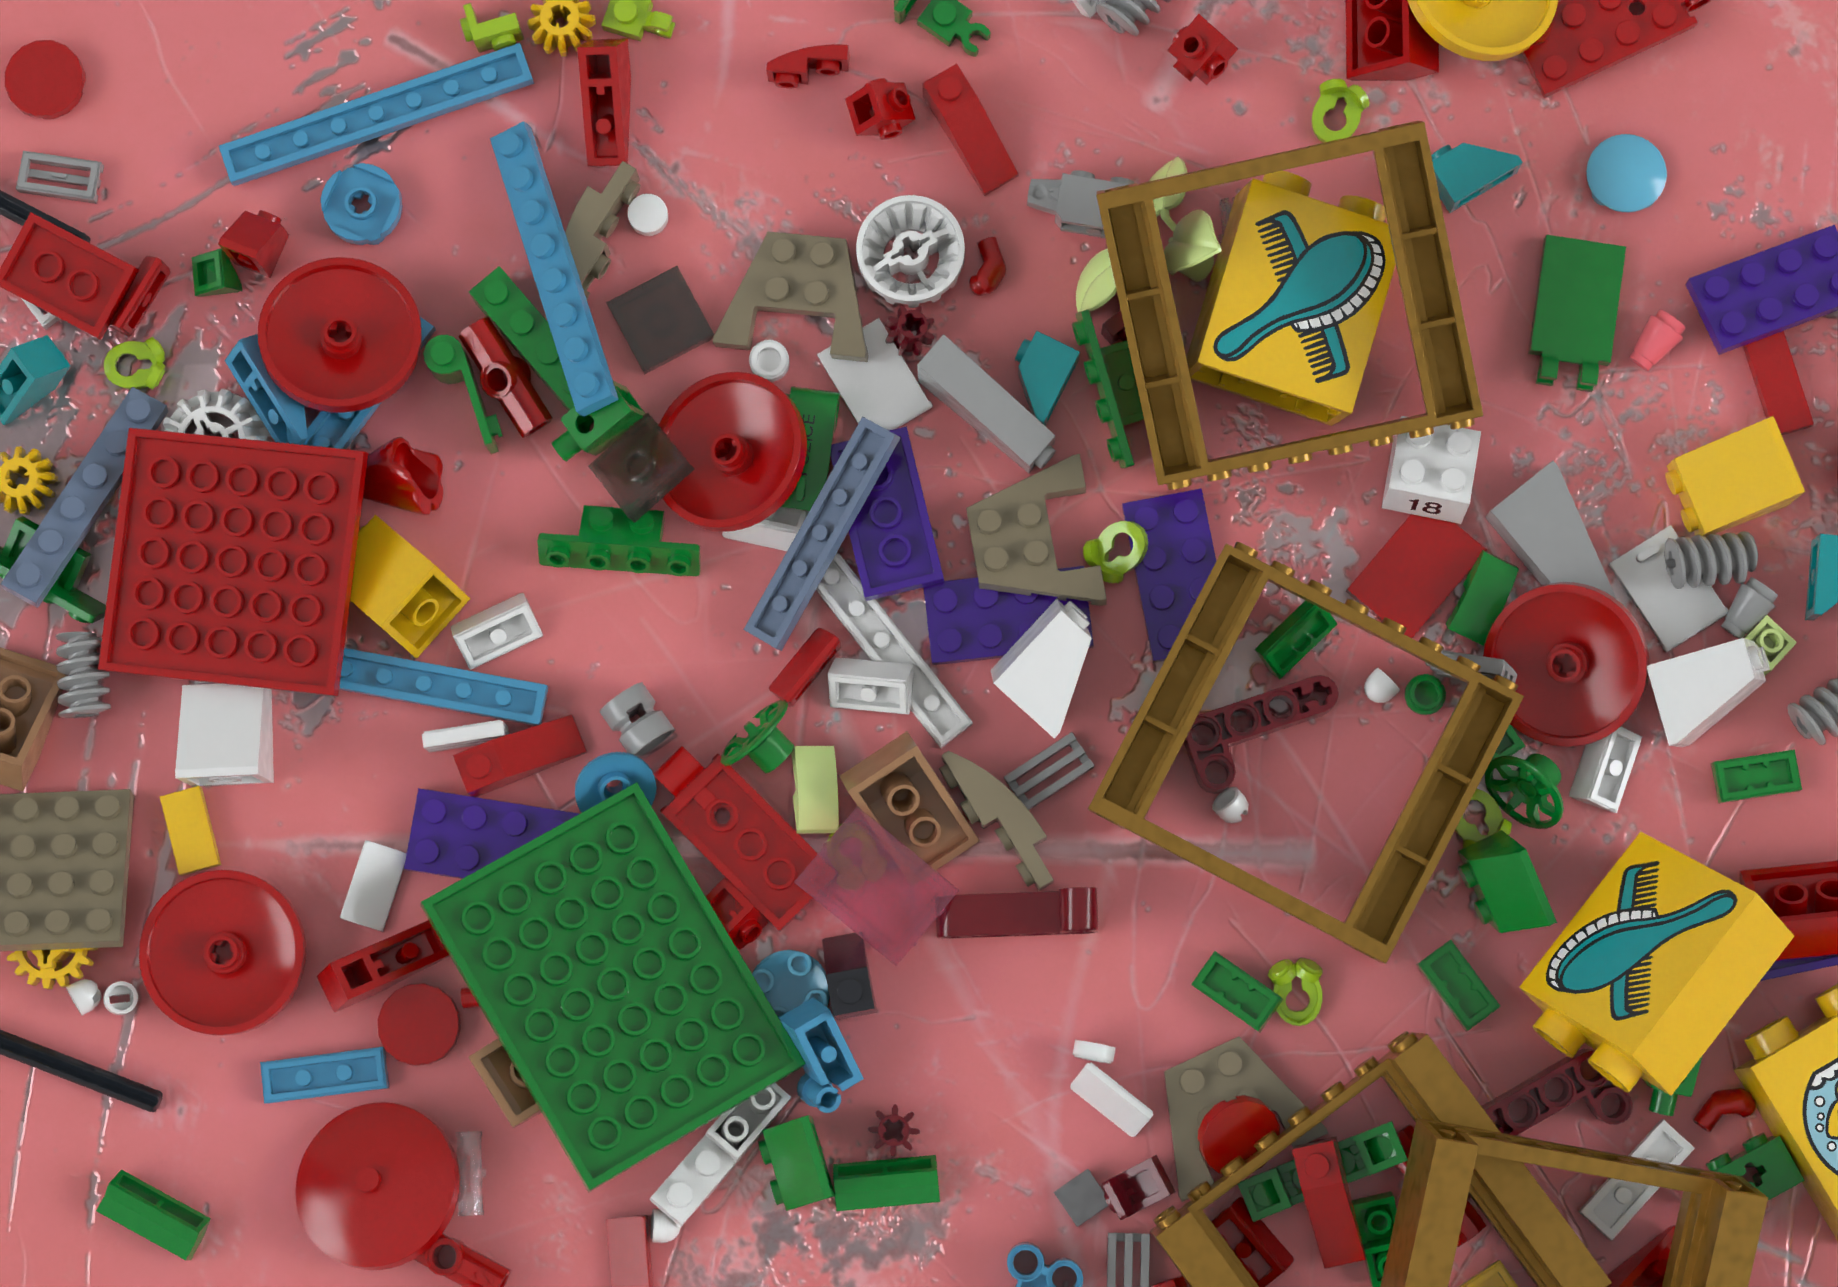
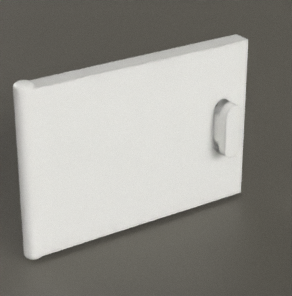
M880 318L863 327L869 356L868 362L832 359L830 355L831 346L817 354L858 424L863 416L890 431L899 428L933 407L932 402L928 401L902 355H898L896 345L894 343L886 344L885 340L888 332Z
M1671 525L1608 564L1661 643L1665 652L1672 650L1723 618L1729 611L1712 586L1704 584L1702 577L1699 586L1694 588L1689 586L1686 579L1684 587L1681 589H1676L1673 586L1666 570L1664 549L1668 538L1674 540L1679 538Z

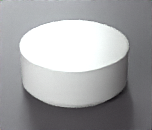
M654 194L639 195L633 199L628 207L630 225L641 235H656L668 223L667 207L664 201Z
M761 341L752 348L749 355V365L752 373L770 382L784 377L789 369L790 360L788 352L777 341Z
M1075 1040L1073 1055L1081 1059L1111 1064L1114 1060L1116 1048Z

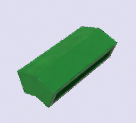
M936 1155L833 1164L836 1211L940 1202Z
M122 1169L108 1184L106 1193L96 1210L100 1214L184 1260H191L211 1220V1218Z

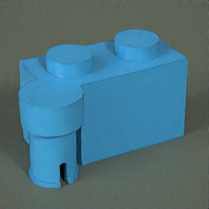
M813 997L779 1017V1020L806 1063L803 1067L805 1074L797 1084L798 1096L806 1104L817 1107L824 1113H831L841 1103V1095L837 1094L839 1091L832 1086V1083L844 1091L864 1078L830 1009Z

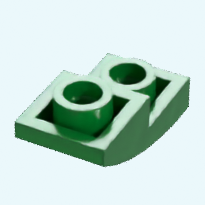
M1482 550L1463 583L1465 591L1446 622L1447 628L1484 646L1493 623L1504 608L1519 568Z
M1391 1191L1352 1200L1372 1287L1381 1286L1397 1213L1395 1198Z

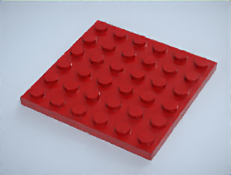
M129 428L98 670L338 696L368 453L360 450Z

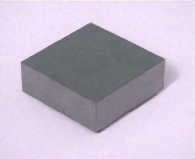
M1089 1169L1054 1192L1077 1227L1108 1206L1104 1197V1191Z

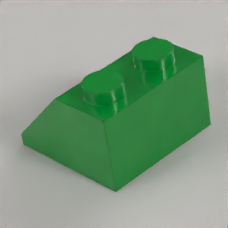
M1501 830L1458 851L1463 863L1458 866L1459 873L1467 888H1474L1478 901L1473 903L1474 908L1484 925L1489 923L1499 933L1546 927L1557 923L1527 850Z
M807 1115L762 1130L765 1139L758 1141L764 1164L772 1163L777 1179L770 1181L776 1205L784 1203L786 1211L835 1196L812 1116Z

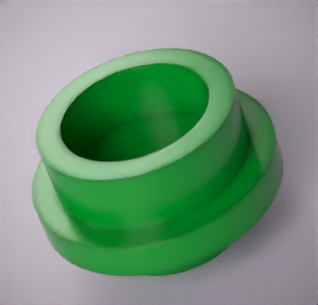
M1422 674L1410 680L1405 688L1404 697L1407 706L1413 712L1419 715H1431L1443 706L1446 699V691L1438 678L1429 674Z

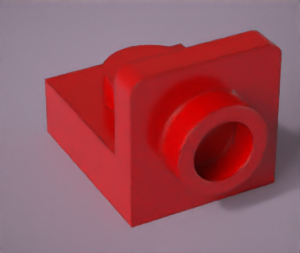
M725 877L706 895L707 900L734 945L739 950L756 940L761 934L762 929L768 924V920Z

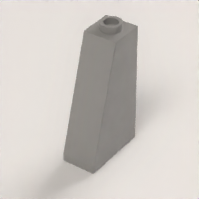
M944 334L917 364L918 382L1026 472L1030 473L1035 466L1042 469L1055 454L1056 450L1052 447L1055 443V435Z
M1554 461L1550 462L1486 515L1487 521L1541 585L1556 582L1581 583L1598 588L1617 599L1562 473Z

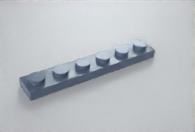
M134 387L130 389L1 582L3 590L36 608L40 606L121 484L129 428L157 430L168 413L167 405Z
M862 416L743 630L782 651L900 440L899 436Z

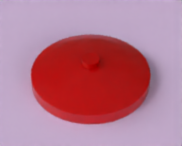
M345 257L326 258L297 268L274 287L260 313L258 344L262 361L269 376L290 398L300 404L320 411L336 413L353 412L383 402L397 392L408 380L420 356L422 345L421 320L415 301L409 291L387 270L360 259Z
M724 372L706 377L688 387L672 402L657 427L651 454L652 472L656 487L665 503L676 514L702 529L729 532L751 527L776 512L797 486L806 460L807 436L805 425L798 408L789 396L763 377L746 372Z
M1556 582L1541 585L1525 592L1513 600L1499 614L1488 633L1484 646L1483 657L1503 659L1517 673L1515 684L1518 685V688L1515 692L1523 695L1524 698L1510 724L1524 735L1549 745L1581 746L1609 736L1632 716L1639 706L1648 684L1649 674L1647 665H1650L1649 652L1645 637L1637 621L1617 599L1598 588L1586 584Z
M213 870L199 873L173 886L151 910L144 924L139 944L141 976L154 1003L166 1016L177 1024L189 1030L209 1035L226 1036L245 1033L273 1019L284 1009L295 994L301 982L306 963L304 929L296 910L289 900L265 880L234 870Z
M387 1102L357 1106L343 1112L327 1123L306 1149L296 1178L295 1196L298 1215L313 1243L325 1254L340 1263L364 1270H383L397 1267L412 1261L428 1250L448 1226L458 1201L460 1188L459 1166L454 1149L444 1132L418 1111L404 1105Z

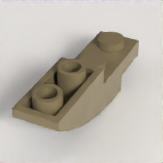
M622 161L601 194L587 186L576 205L565 232L587 300L590 295L587 289L595 278L600 280L604 276L611 263V259L608 258L611 254L609 248L601 239L603 236L605 238L611 236L619 222L617 214L624 203L630 205L640 190L641 185L638 184L640 179L636 168Z
M950 751L944 753L942 760L945 765L940 767L939 770L950 789L958 786L966 799L960 803V806L970 823L974 824L979 821L982 828L985 829L998 822L1000 828L996 829L995 833L1005 850L1009 851L1013 848L1021 860V863L1016 865V868L1027 887L1035 884L1038 891L1051 885L1054 879L1035 849L1036 845L1046 840L1047 835L1035 817L1017 796L989 772Z

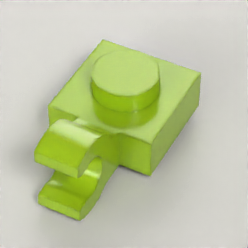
M610 0L601 26L604 31L641 42L644 31L671 39L676 24L672 22L673 16L658 11L651 12L653 8L651 0Z

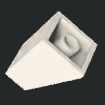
M1058 599L1048 607L991 669L993 684L1054 739L1061 731L1092 639L1087 628L1090 624L1087 620L1088 617L1071 601L1064 606Z
M1741 638L1647 665V671L1669 746L1685 747L1691 745L1766 682L1764 671L1770 670L1763 646L1758 647L1754 641Z
M194 681L195 685H182L175 778L192 787L274 783L272 689Z

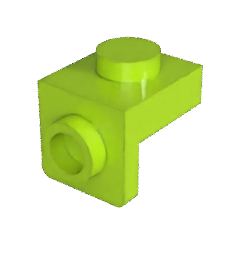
M472 4L463 5L466 17L460 19L466 42L474 41L479 53L490 49L497 51L515 45L517 41L524 40L516 13L478 23Z

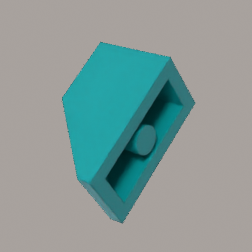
M1462 143L1453 149L1450 145H1446L1431 155L1439 197L1449 213L1517 174L1523 164L1518 155Z
M1036 331L1032 341L1024 339L1016 354L1015 361L1020 362L1018 376L1031 414L1046 426L1079 361L1080 352Z
M48 335L12 347L0 364V421L3 425L11 423L55 390L71 367L63 353L56 347Z
M1819 534L1811 540L1805 620L1814 621L1838 603V535Z

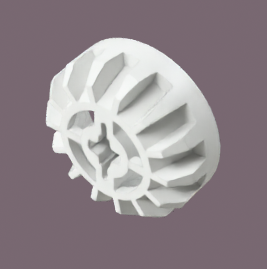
M917 195L895 197L878 205L862 223L856 243L859 271L869 289L884 297L886 302L893 305L895 302L907 304L909 308L918 307L920 303L928 301L934 303L941 298L943 293L949 288L952 289L957 283L965 261L963 233L953 214L937 201ZM896 236L893 242V249L884 254L886 245ZM910 247L912 251H917L918 257L912 259L909 255L904 256V248ZM938 252L939 261L937 268L929 278H926L923 270L928 264L929 256ZM898 272L906 275L917 274L921 282L913 284L903 283L893 278L892 275Z
M206 389L197 391V396L189 400H180L176 404L177 410L171 417L166 416L163 422L164 431L185 433L189 424L194 421L197 427L194 434L211 436L208 431L209 429L215 436L234 438L231 434L238 431L239 439L273 442L272 436L250 401L226 389L209 392ZM207 413L225 415L234 424L225 428L221 424L214 422Z

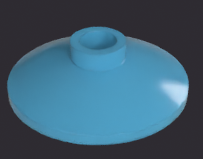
M611 752L596 757L581 770L575 783V799L580 811L584 812L637 782L652 806L656 796V780L649 765L641 758L630 753ZM620 780V783L615 787L607 786L610 781Z

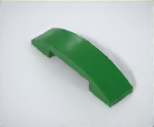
M1392 1121L1338 1141L1348 1183L1408 1161ZM1294 1160L1238 1183L1253 1222L1305 1201Z

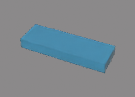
M384 1047L260 1062L264 1104L389 1088Z

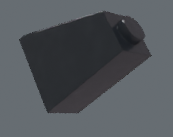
M863 932L822 939L825 972L833 1016L836 1020L877 1013Z

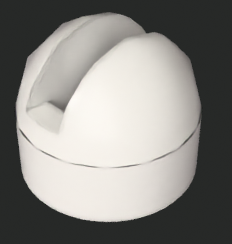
M1376 668L1368 676L1364 685L1365 694L1368 699L1376 703L1390 701L1400 691V688L1379 668Z
M1237 787L1224 790L1217 796L1212 805L1215 813L1227 823L1242 821L1240 815H1247L1249 808L1246 797Z
M79 980L66 987L81 1015L92 1011L99 1005L102 998L97 983L92 980Z
M118 981L106 989L103 1002L109 1012L115 1015H124L135 1008L138 1002V993L132 984ZM127 994L130 996V1002L110 1004L109 997Z
M653 1209L650 1231L651 1243H667L672 1241L679 1234L681 1227L660 1209Z

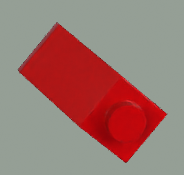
M259 210L258 215L244 211L221 236L218 245L234 264L271 278L289 234L280 224L282 220L279 217Z

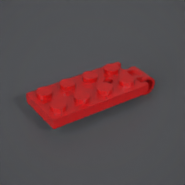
M1561 0L1557 4L1555 15L1548 29L1532 46L1523 51L1522 55L1543 97L1546 98L1694 28L1698 21L1695 16L1690 17L1688 12L1706 5L1711 0ZM1634 2H1639L1643 4L1645 11L1641 15H1633L1629 10V6Z
M681 746L653 773L655 778L675 797L660 812L781 932L838 873L730 765L724 766L720 762L721 756L718 753L712 758L713 761L704 768ZM719 809H727L730 812V820L725 824H719L715 820V814Z

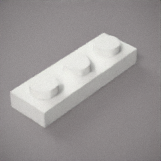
M1663 1119L1655 1125L1628 1156L1680 1165L1695 1148ZM1608 1178L1578 1212L1608 1240L1612 1241L1660 1187Z

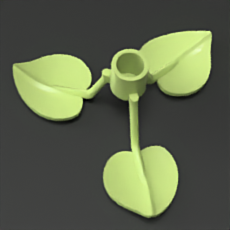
M1175 157L1174 160L1161 167L1149 181L1188 173L1185 162L1181 158ZM1186 192L1153 199L1156 217L1160 215L1161 219L1173 231V237L1169 238V244L1164 249L1168 273L1174 275L1179 271L1195 282L1202 281L1212 270L1214 264L1213 256L1222 252L1215 236L1211 217L1203 210H1194L1176 224L1171 219L1169 210L1177 207L1182 202ZM1108 248L1096 254L1081 273L1076 290V307L1078 312L1087 309L1089 312L1096 310L1106 304L1117 293Z

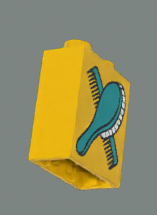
M1286 171L1265 174L1262 181L1252 178L1235 196L1220 245L1222 252H1219L1186 358L1191 380L1333 426L1353 412L1396 266L1388 223L1384 222L1386 217L1385 208L1376 201L1352 195L1342 196L1339 205L1335 206L1308 197L1312 184L1299 175Z
M1640 831L1519 988L1543 1011L1532 1028L1554 1048L1573 1058L1585 1043L1595 1049L1588 1063L1618 1088L1629 1093L1638 1080L1642 1078L1672 1096L1787 947L1794 935L1756 892Z

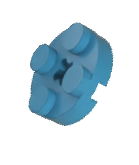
M371 164L353 165L354 167L347 168L343 172L339 170L329 178L322 191L321 208L324 219L337 237L351 244L376 245L381 243L397 226L402 214V195L390 175L383 169ZM364 195H368V202L372 205L368 211H363L362 214L356 213V207L352 205V201L354 198L361 200Z

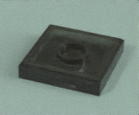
M678 266L606 302L644 375L712 340L714 337L711 327Z
M649 413L645 414L644 417L588 466L627 517L634 523L695 469Z

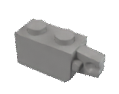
M1080 170L1072 171L1071 174L1063 173L1061 180L1031 179L1027 206L1055 215V223L1061 231L1105 238L1096 196L1097 191L1133 184L1134 181L1122 177H1113L1110 181L1095 179L1094 174Z

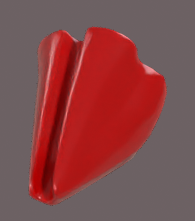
M403 437L393 438L368 455L363 498L405 511L429 515L431 511L438 510L443 499V487L441 484L442 461L434 453L412 448Z

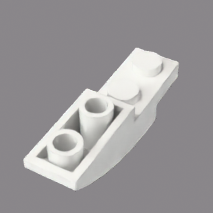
M775 1083L722 1114L651 1196L650 1201L677 1225L682 1227L761 1136L762 1130H765L791 1099V1096Z

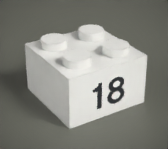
M1445 424L1433 427L1434 433L1423 437L1410 438L1409 432L1394 435L1381 508L1461 524L1470 504L1481 431L1466 428L1450 429V425Z

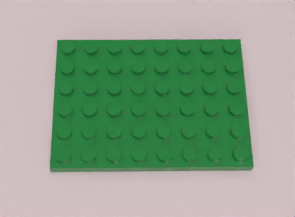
M637 782L421 901L423 911L588 1193L799 1070L806 1064Z

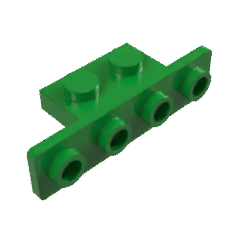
M1087 309L1076 313L1077 321L1072 323L1074 336L1079 346L1084 345L1089 360L1084 361V369L1090 385L1096 384L1100 399L1095 400L1099 419L1102 424L1108 423L1112 438L1107 439L1110 457L1113 462L1119 461L1121 468L1134 466V461L1123 426L1144 420L1128 341L1100 348L1090 312Z
M584 505L579 536L540 533L537 540L539 564L543 566L669 574L675 576H699L701 569L700 546L698 544L662 542L665 522L664 511Z
M24 516L15 520L4 548L0 546V577L2 579L5 578L39 527L38 524ZM78 547L43 602L57 604L66 609L68 614L79 622L94 623L105 617L106 605L77 589L92 555Z

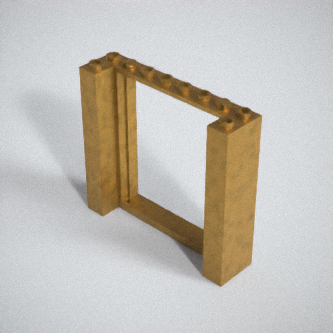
M1413 121L1357 136L1140 184L1133 183L1097 191L1098 206L1158 486L1167 484L1168 490L1184 488L1192 485V478L1206 475L1208 481L1222 480L1232 476L1231 470L1243 467L1248 468V473L1264 471L1272 468L1271 461L1288 458L1289 464L1306 462L1313 459L1312 453L1328 450L1329 455H1339L1353 451L1352 444L1365 441L1369 442V447L1386 445L1394 442L1393 435L1409 432L1410 438L1423 437L1433 434V427L1445 424L1450 425V429L1465 428L1475 425L1474 418L1483 416L1425 122ZM1373 151L1426 413L1208 460L1153 199Z
M1236 542L1234 547L1226 543L1088 810L1344 942V944L1372 959L1386 964L1524 696L1515 692L1518 685L1500 675H1495L1494 679H1490L1478 673L1481 666L1460 655L1455 661L1441 654L1444 647L1423 636H1421L1418 642L1404 635L1407 628L1386 617H1384L1381 623L1367 616L1369 609L1364 605L1347 598L1344 604L1330 597L1332 590L1327 586L1310 579L1307 585L1293 578L1295 571L1290 567L1273 560L1270 566L1256 559L1258 552L1253 548L1240 542ZM1267 581L1467 683L1344 923L1144 819Z
M1406 1031L1396 1037L1387 1045L1390 1049L1389 1053L1378 1061L1372 1056L1354 1069L1357 1077L1345 1086L1341 1081H1338L1320 1095L1324 1100L1312 1110L1305 1106L1288 1118L1287 1121L1291 1126L1280 1133V1135L1277 1136L1274 1131L1266 1134L1254 1144L1257 1152L1245 1161L1241 1156L1234 1158L1220 1170L1224 1175L1211 1186L1207 1180L1202 1182L1187 1194V1197L1190 1199L1187 1204L1178 1210L1171 1206L1153 1220L1157 1226L1150 1230L1191 1287H1259L1204 1213L1203 1209L1380 1077L1385 1080L1415 1122L1417 1118L1501 1133L1428 1034L1408 1033ZM1477 1154L1468 1194L1537 1287H1607L1612 1283L1523 1162Z
M1420 1118L1416 1120L1380 1287H1448L1477 1154L1683 1191L1662 1287H1748L1768 1197L1741 1176Z

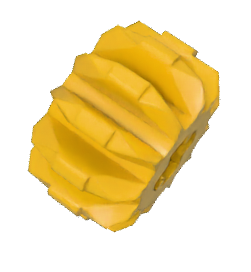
M542 0L544 5H531L530 9L535 17L528 19L527 24L529 29L535 31L532 35L534 43H544L545 53L551 54L558 47L560 55L566 57L568 47L573 46L575 51H577V47L581 45L580 39L588 41L593 38V34L588 28L596 25V19L594 15L588 14L592 9L588 0L580 2L579 0ZM563 17L565 22L568 21V24L560 27L559 23L556 24L555 21Z
M18 446L14 450L13 458L6 452H0V458L4 462L0 467V503H4V510L12 514L18 508L22 515L27 516L31 512L32 504L39 510L45 509V504L41 498L44 495L54 498L55 492L47 486L58 481V476L49 472L53 466L52 461L48 458L41 459V452L35 448L26 453L24 448ZM19 477L29 478L26 485H17L16 481Z

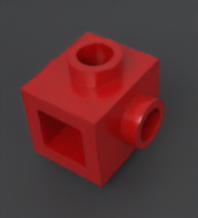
M1198 14L1188 26L1183 27L1176 33L1172 45L1167 51L1177 59L1173 67L1191 82L1196 76L1207 85L1212 79H1216L1225 71L1228 60L1238 48Z
M885 78L875 79L845 98L856 136L879 135L881 140L891 139L902 134V128L916 120L911 99L904 82H887Z

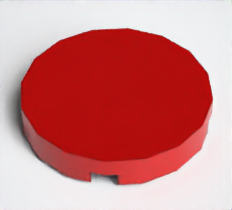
M36 40L22 46L10 58L5 70V88L10 100L24 114L36 118L55 119L69 113L80 102L83 95L82 90L86 73L80 59L66 45L53 40Z
M424 983L409 984L394 991L383 1003L377 1019L378 1036L385 1050L397 1061L413 1066L429 1065L445 1058L456 1045L461 1031L459 1013L453 999L443 990Z
M1247 1095L1235 1096L1236 1099L1228 1102L1223 1100L1215 1104L1204 1116L1198 1129L1200 1152L1207 1164L1219 1174H1222L1220 1170L1234 1158L1241 1156L1245 1161L1257 1152L1254 1144L1266 1134L1274 1131L1277 1136L1280 1135V1126L1275 1114L1260 1099Z

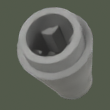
M1751 577L1746 585L1741 583L1721 627L1738 639L1743 638L1745 634L1776 607L1773 602L1778 597V594Z

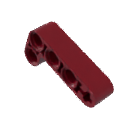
M1313 676L1198 715L1184 741V745L1200 787L1208 793L1217 794L1222 793L1231 785L1235 778L1236 770L1229 747L1327 714L1338 699V687L1335 682L1326 676ZM1314 687H1317L1319 692H1327L1328 696L1323 701V705L1320 706L1317 700L1306 702L1302 706L1304 713H1300L1299 700L1309 697L1314 691ZM1276 699L1284 700L1290 707V716L1285 719L1275 718L1269 711V703ZM1237 712L1246 713L1252 720L1251 729L1247 732L1236 731L1230 723L1231 715ZM1198 725L1209 727L1213 732V741L1208 745L1197 744L1192 738V729ZM1213 763L1222 765L1227 772L1226 781L1221 784L1211 783L1205 776V768Z
M1095 887L1059 889V891L964 894L935 897L937 938L941 939L1096 933L1099 930L1097 888Z
M1581 1049L1578 1050L1573 1058L1568 1056L1481 1107L1492 1122L1498 1120L1492 1114L1497 1110L1499 1118L1508 1126L1506 1130H1503L1502 1126L1496 1124L1495 1126L1504 1134L1517 1136L1581 1098L1584 1099L1591 1113L1597 1119L1614 1125L1623 1123L1630 1117L1633 1103L1628 1092L1618 1088L1601 1074L1597 1073L1594 1078L1585 1080L1580 1072L1581 1063L1586 1058L1591 1057L1595 1050ZM1559 1078L1563 1084V1092L1559 1098L1548 1100L1544 1093V1086L1550 1079ZM1615 1093L1619 1098L1620 1107L1615 1114L1606 1116L1601 1109V1102L1606 1095ZM1523 1099L1527 1104V1113L1523 1119L1513 1121L1509 1117L1508 1107L1513 1100Z

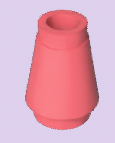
M1660 309L1655 316L1650 315L1629 359L1649 372L1652 366L1658 363L1683 340L1681 334L1686 327L1672 315Z

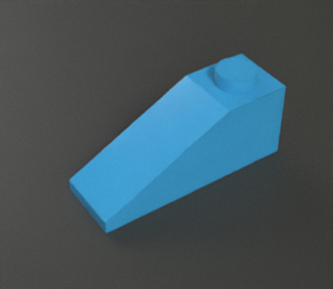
M258 334L240 339L224 361L274 441L303 445L308 438L304 405L286 395L269 376L261 358Z

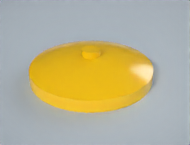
M1407 0L1411 11L1421 27L1437 43L1455 54L1480 61L1504 60L1527 50L1548 29L1558 4V0Z

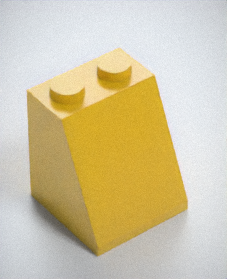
M1774 416L1674 458L1667 465L1669 472L1665 473L1670 491L1673 495H1679L1684 507L1681 510V517L1688 532L1694 531L1695 535L1705 537L1787 507L1805 492Z
M375 514L359 530L350 601L417 659L471 598L435 564Z

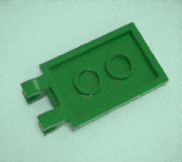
M1553 235L1545 236L1528 354L1540 356L1536 384L1552 386L1553 381L1557 379L1560 361L1580 364L1576 390L1592 392L1593 387L1597 386L1599 365L1608 366L1611 363L1626 252L1625 246Z

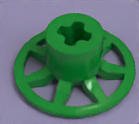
M779 700L760 710L753 717L760 718V725L756 727L748 721L744 725V729L749 736L747 738L736 737V733L726 745L720 762L724 766H728L748 755L764 773H769L777 768L794 748V744L776 727L787 711V702Z
M1534 753L1530 754L1525 760L1514 756H1500L1489 763L1485 771L1487 790L1498 806L1510 817L1523 825L1536 829L1551 828L1562 818L1564 805L1557 785L1561 782V772L1551 759L1542 754ZM1507 765L1517 766L1518 768L1515 771ZM1496 768L1502 778L1507 780L1493 779L1494 769ZM1512 791L1514 795L1506 804L1498 792ZM1549 795L1553 799L1554 806L1547 800ZM1522 802L1526 804V815L1528 818L1514 811ZM1538 807L1542 813L1552 818L1540 821Z

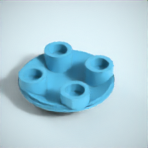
M1621 134L1604 140L1594 149L1587 163L1586 177L1592 192V198L1597 204L1619 212H1636L1650 207L1661 195L1666 183L1667 169L1663 156L1651 142L1636 135Z
M795 950L775 952L764 958L752 973L778 1018L813 997L826 1007L828 1006L830 995L826 972L817 960L806 953Z

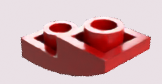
M842 44L818 45L778 56L767 62L768 82H775V85L781 88L792 89L797 88L799 84H808L809 69H814L816 73L825 76L838 75L839 71L849 72V46Z

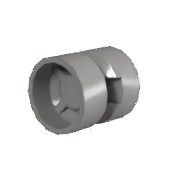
M643 682L637 683L621 692L600 710V714L612 731H620L622 733L619 741L627 753L637 757L657 747L675 731L663 711H655L653 709L656 701ZM638 714L641 718L632 723L630 718Z

